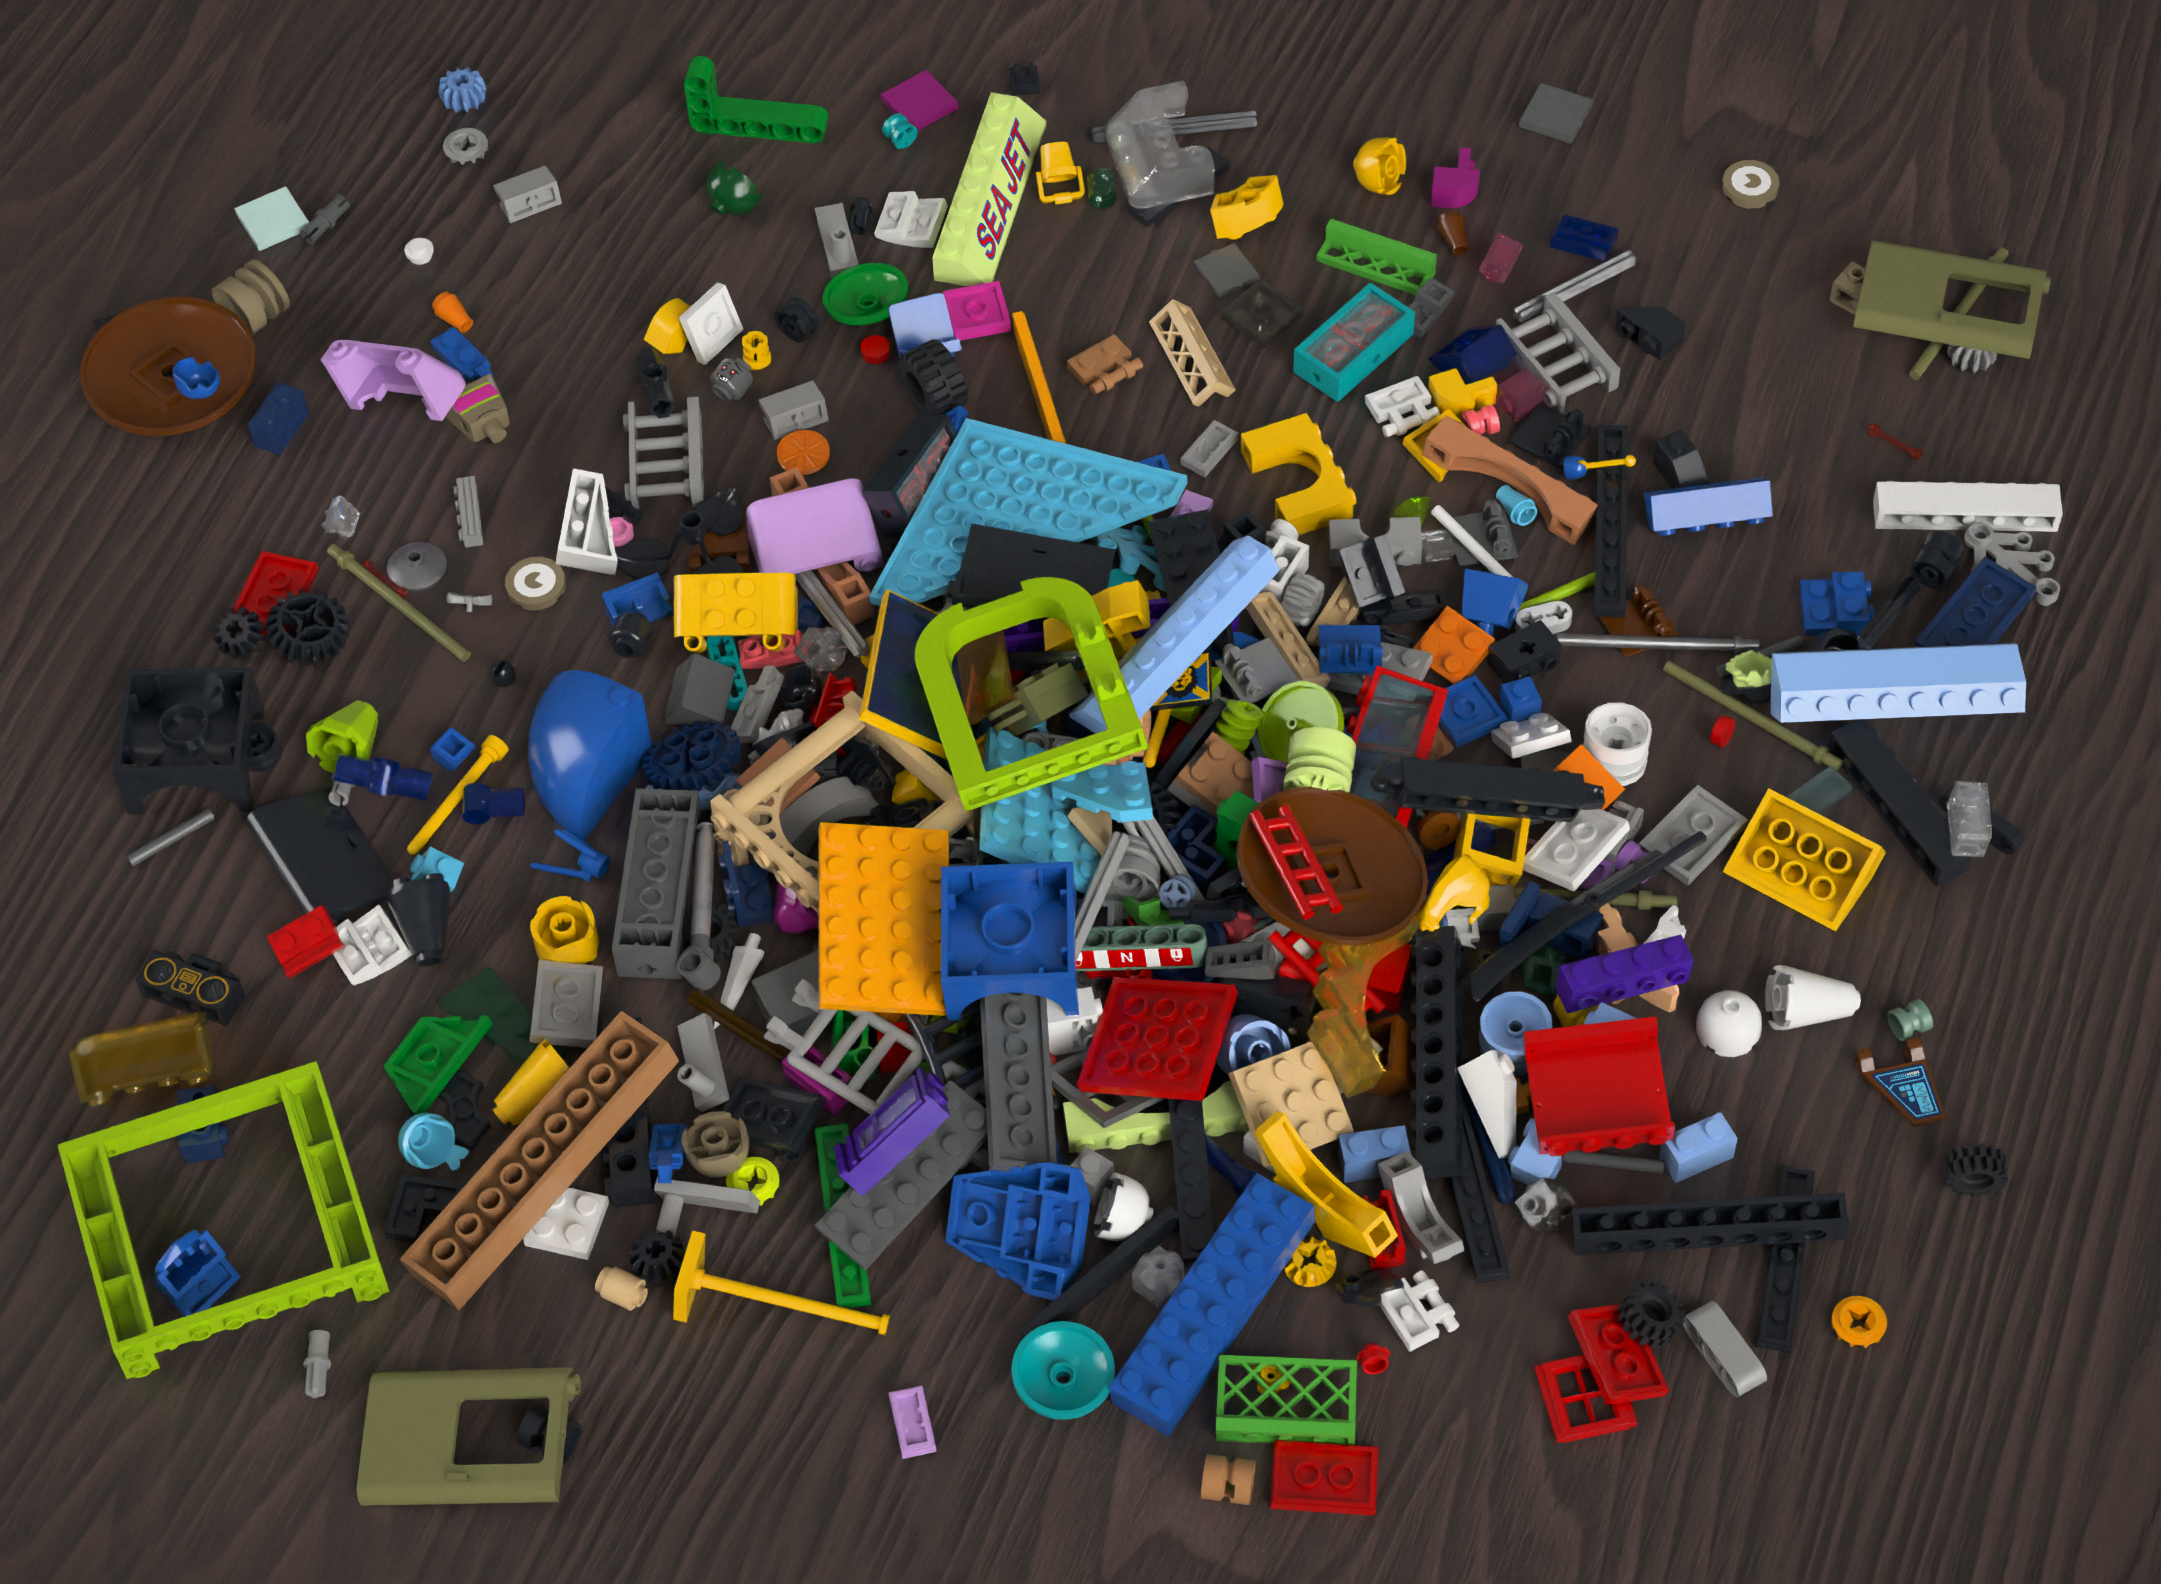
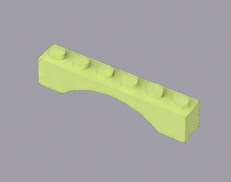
M1226 1081L1218 1090L1202 1101L1205 1135L1221 1136L1226 1132H1248L1250 1130L1231 1081ZM1096 1098L1091 1099L1105 1112L1115 1108ZM1072 1102L1063 1103V1116L1069 1153H1081L1086 1146L1094 1151L1105 1148L1122 1149L1128 1145L1135 1144L1154 1145L1160 1141L1172 1140L1169 1112H1137L1103 1128Z

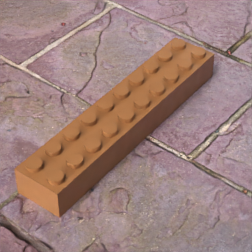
M620 1011L400 1258V1261L410 1274L459 1311L676 1066L679 1060L670 1044L623 1011Z

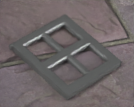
M1089 1048L1051 1066L1052 1087L1103 1128L1166 1099L1118 1095L1126 1102L1105 1112L1089 1099V1097L1097 1093L1081 1092L1079 1088L1077 1089L1061 1076V1074L1080 1065L1083 1067Z

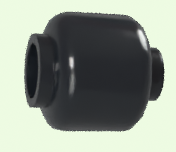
M638 612L623 613L617 618L609 640L617 654L625 658L641 656L646 652L654 629L643 614Z

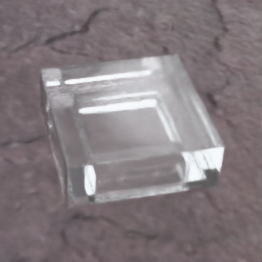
M1447 529L1421 532L1425 563L1455 558L1456 551L1451 533Z

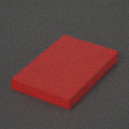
M261 551L234 609L238 612L241 607H246L249 613H257L260 616L259 622L265 624V629L260 633L267 635L266 629L268 627L266 626V620L270 616L271 607L277 606L279 597L287 600L289 591L294 595H298V591L302 588L305 593H308L318 573V563ZM284 627L285 631L289 633L290 629Z
M1621 1304L1571 1311L1568 1319L1606 1405L1664 1397L1668 1393L1669 1388L1649 1343L1647 1342L1645 1346L1640 1345V1338L1636 1337L1633 1341L1629 1337L1632 1332L1630 1330L1624 1332L1621 1328L1625 1323L1618 1320V1316L1621 1314L1618 1312V1308Z
M1275 1440L1270 1509L1375 1516L1379 1447Z

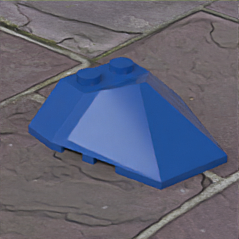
M1043 1162L1024 1165L1025 1168L1020 1166L1010 1168V1172L989 1170L953 1176L945 1242L975 1261L983 1262L997 1271L996 1274L1002 1278H1008L1022 1287L1021 1290L1029 1295L1055 1300L1071 1286L1083 1261L1091 1199L1080 1168L1055 1162Z

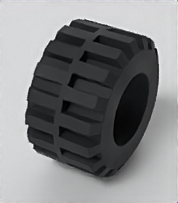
M931 339L901 354L899 365L904 386L911 400L922 414H946L959 405L963 407L967 404V387L962 371L951 352L941 342Z

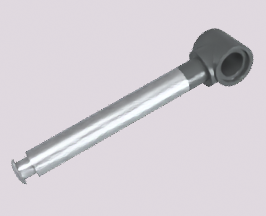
M702 822L697 826L700 832L696 835L690 946L682 952L676 964L677 971L691 985L702 991L712 988L718 982L721 974L720 967L714 962V951L709 947L715 837L713 833L715 827L710 822Z

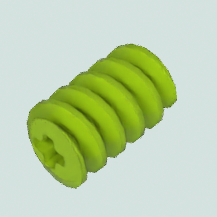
M1230 699L1226 702L1229 710L1221 712L1223 720L1216 722L1218 730H1213L1211 733L1217 734L1244 756V750L1248 748L1250 740L1254 737L1255 730L1260 726V721L1265 713L1253 703Z

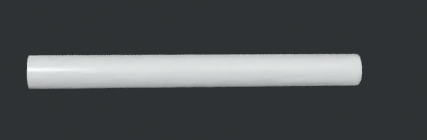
M1437 505L1432 510L1431 514L1492 574L1513 577L1440 505Z

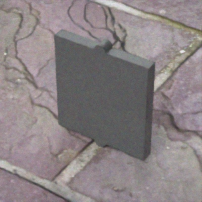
M1235 243L1217 251L1212 250L1210 254L1193 261V265L1218 297L1235 290L1240 291L1243 286L1260 279L1258 272Z

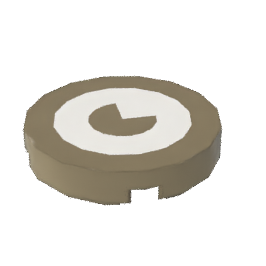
M1742 160L1732 164L1725 170L1722 179V190L1726 198L1728 195L1732 199V203L1748 209L1761 208L1766 206L1767 202L1773 201L1778 194L1780 185L1779 176L1775 170L1766 163L1756 160Z
M542 556L529 557L518 561L510 568L505 577L506 593L510 601L521 605L522 609L529 611L543 610L553 606L558 602L557 598L561 594L563 596L566 590L565 574L561 566L555 564L554 560Z

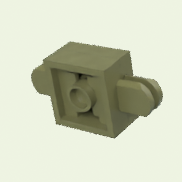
M1056 663L1004 692L1003 694L1006 699L997 703L998 709L987 715L989 721L999 716H1002L1004 721L993 726L995 732L1008 726L1011 734L1016 737L1089 696L1083 686L1090 682L1088 676L1080 679L1077 675L1084 671L1085 668L1074 669L1071 663L1060 668Z

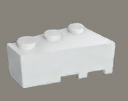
M573 469L555 564L615 575L618 561L614 548L613 531L610 524L603 474Z

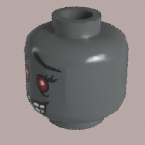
M740 358L736 360L724 359L710 376L711 391L724 402L740 400L753 384V377L749 372L751 367Z

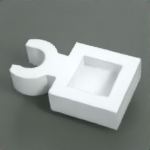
M1476 908L1447 911L1448 926H1455L1461 939V944L1476 949L1471 943L1479 942L1480 939L1477 919L1473 924H1469V918Z

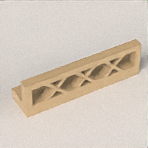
M1172 299L1149 323L1193 405L1199 407L1214 392L1229 397L1236 389L1191 307ZM1170 316L1172 319L1169 331H1164L1160 324ZM1176 337H1182L1183 339L1180 352H1176L1173 349ZM1187 357L1194 359L1192 372L1185 371ZM1198 378H1204L1207 386L1198 394L1196 391Z
M1272 591L1258 593L1245 608L1263 637L1271 639L1299 681L1312 682L1326 688L1330 681L1327 673H1320L1319 661Z

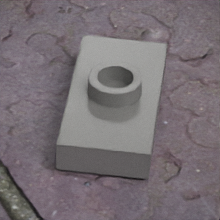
M1213 420L1180 458V465L1206 477L1236 443L1238 432Z

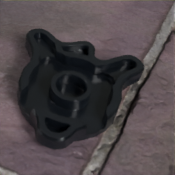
M917 798L896 805H877L871 809L873 820L867 822L866 825L914 828L945 803V801L932 800L930 805H928L925 798Z

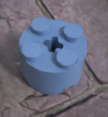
M1242 1014L1229 1020L1216 1061L1221 1070L1228 1075L1230 1072L1290 1050V1043L1284 1031L1274 1023L1255 1015Z

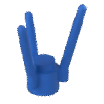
M556 829L554 833L582 852L577 863L582 871L535 862L530 864V867L533 869L578 877L590 882L592 877L601 879L605 875L611 858L597 851L569 830L561 831Z

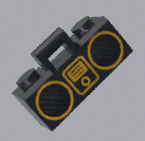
M155 950L136 978L143 997L226 1027L245 997L240 980L236 975L227 971L220 974L223 966L222 963L192 953L186 963H184L183 958L174 952L168 951L164 954Z

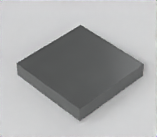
M1540 83L1520 119L1519 127L1572 144L1592 108L1593 99Z

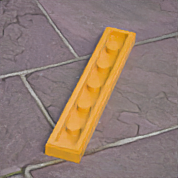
M1022 311L1012 313L1014 335L1047 439L1066 444L1025 314Z

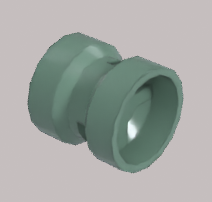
M1920 999L1908 1003L1907 1008L1902 1009L1898 1007L1887 1014L1891 1031L1899 1041L1911 1038L1914 1032L1923 1033L1933 1027L1931 1013L1926 1004Z

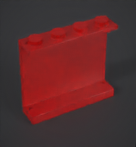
M1656 1016L1524 1031L1523 1047L1540 1155L1562 1156L1568 1151L1576 1150L1591 1153L1603 1147L1615 1146L1618 1149H1626L1635 1144L1649 1142L1651 1145H1660L1666 1143L1667 1140L1674 1139L1675 1124L1671 1122L1657 1041L1658 1023Z

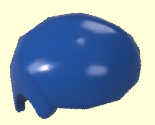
M188 357L178 361L173 367L175 386L187 398H207L213 395L220 385L219 371L209 361H206L205 364H198L193 357Z

